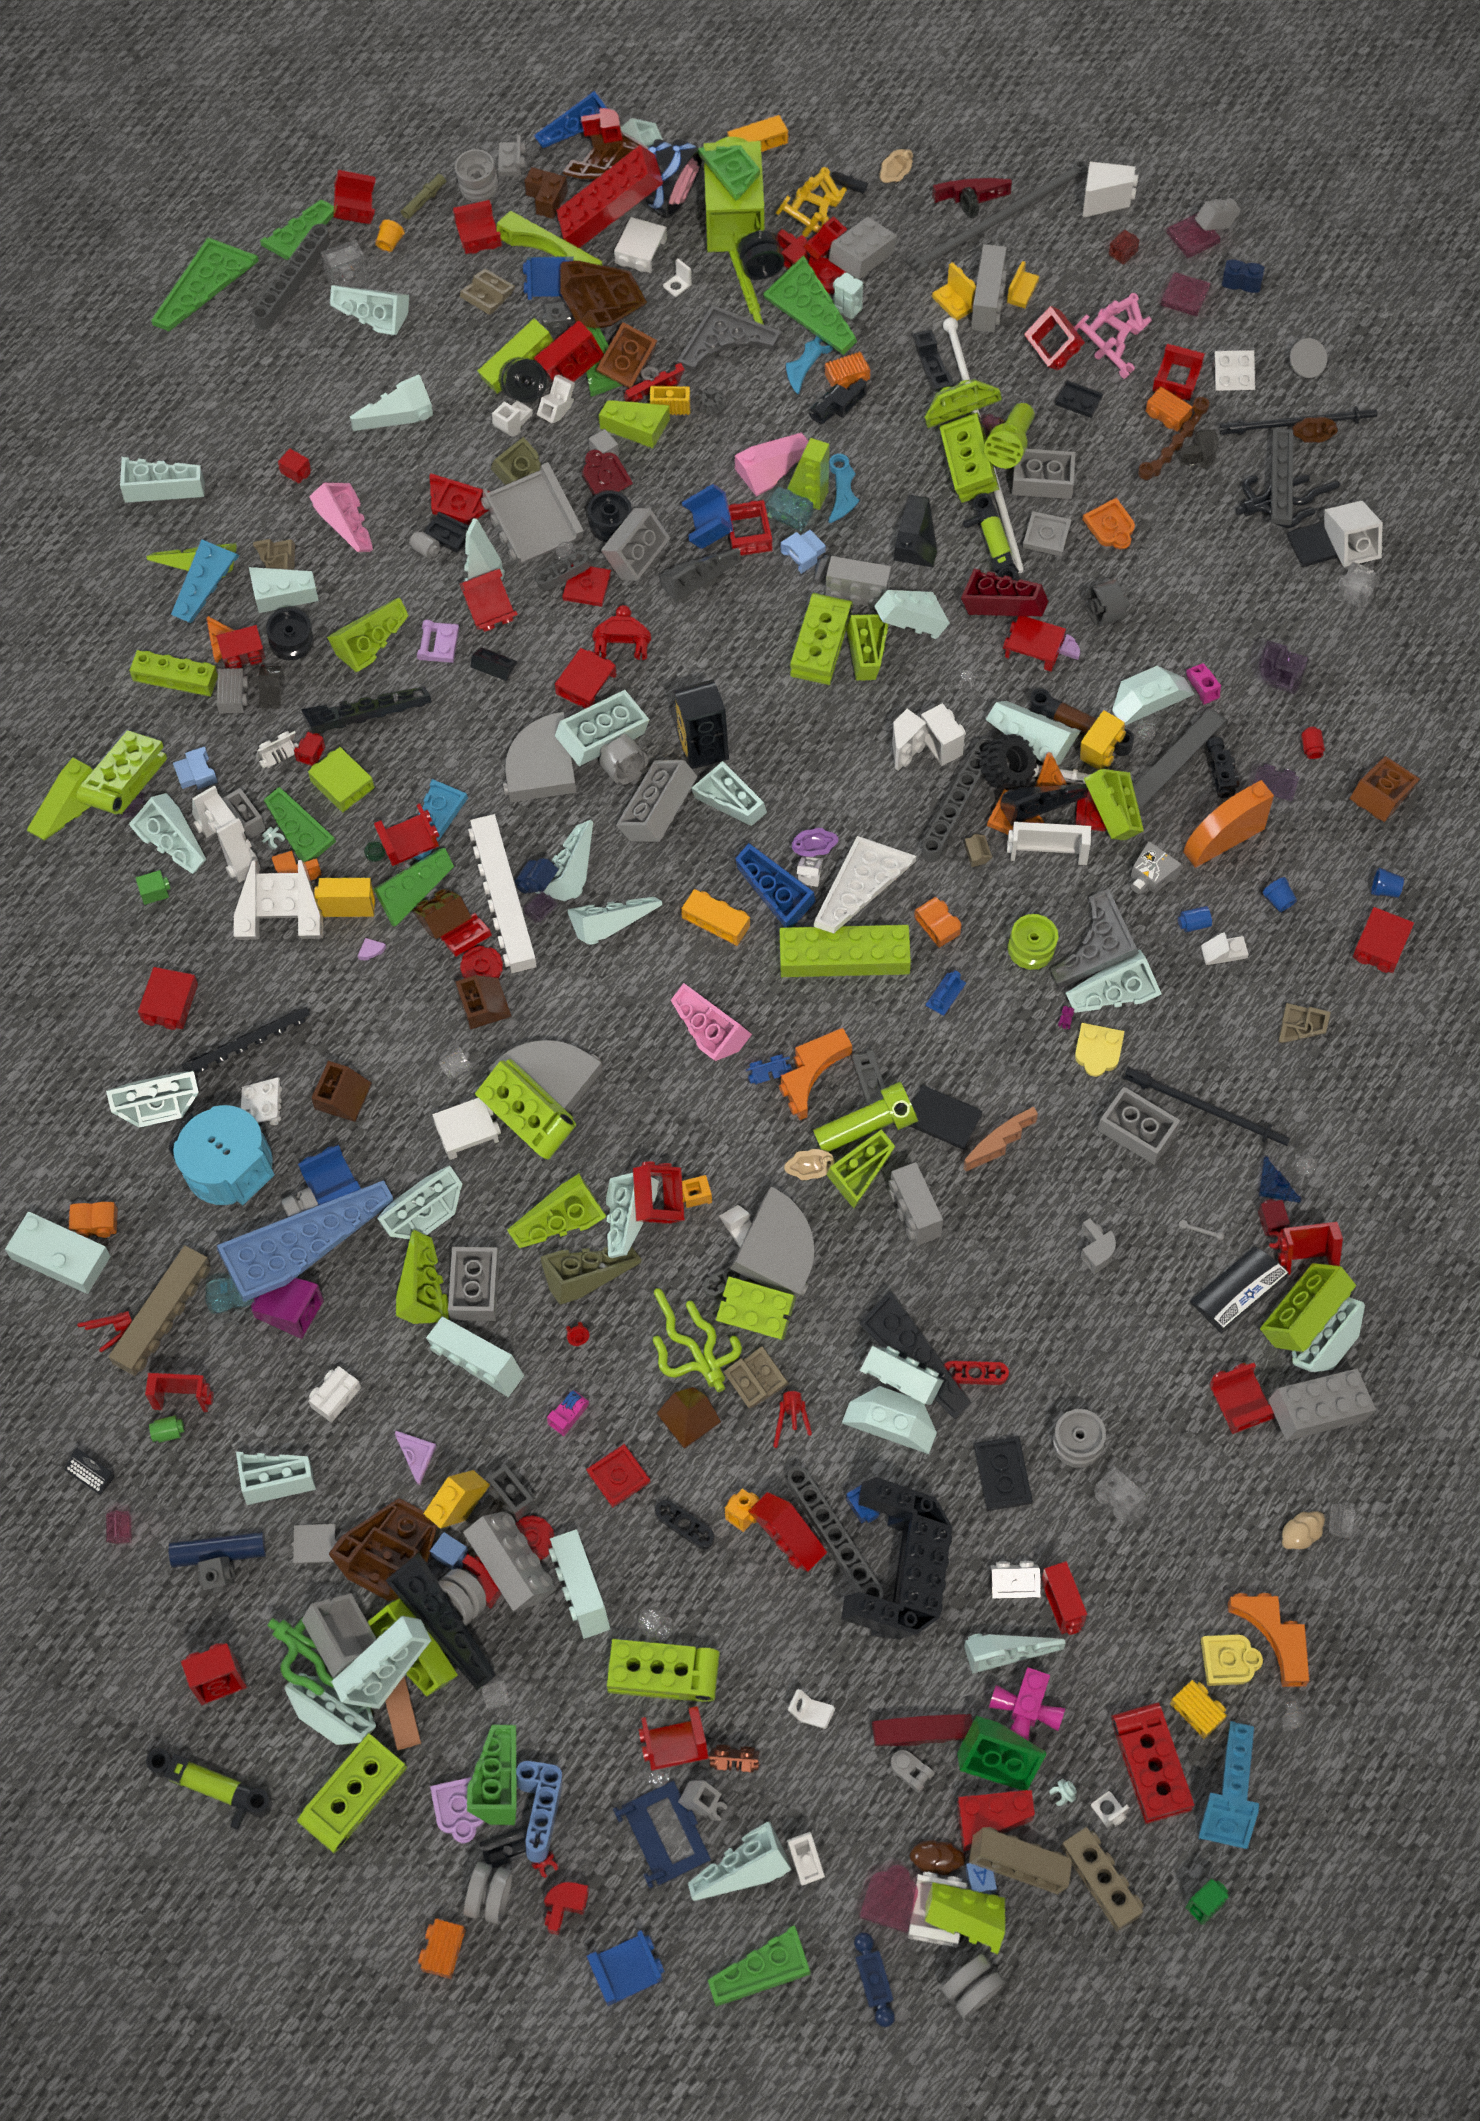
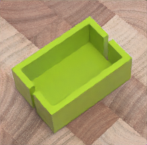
M728 1276L723 1297L727 1299L726 1302L721 1301L716 1321L784 1340L789 1320L783 1317L784 1314L791 1316L796 1296Z

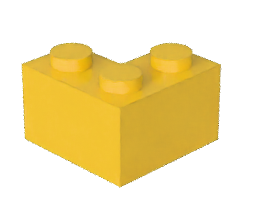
M1103 710L1081 741L1080 760L1098 770L1104 769L1105 766L1109 767L1114 759V745L1117 741L1121 742L1126 734L1125 722Z

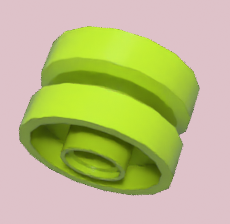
M1028 914L1020 917L1013 925L1008 942V954L1012 961L1028 970L1045 967L1052 960L1059 937L1056 926L1051 920L1042 915Z

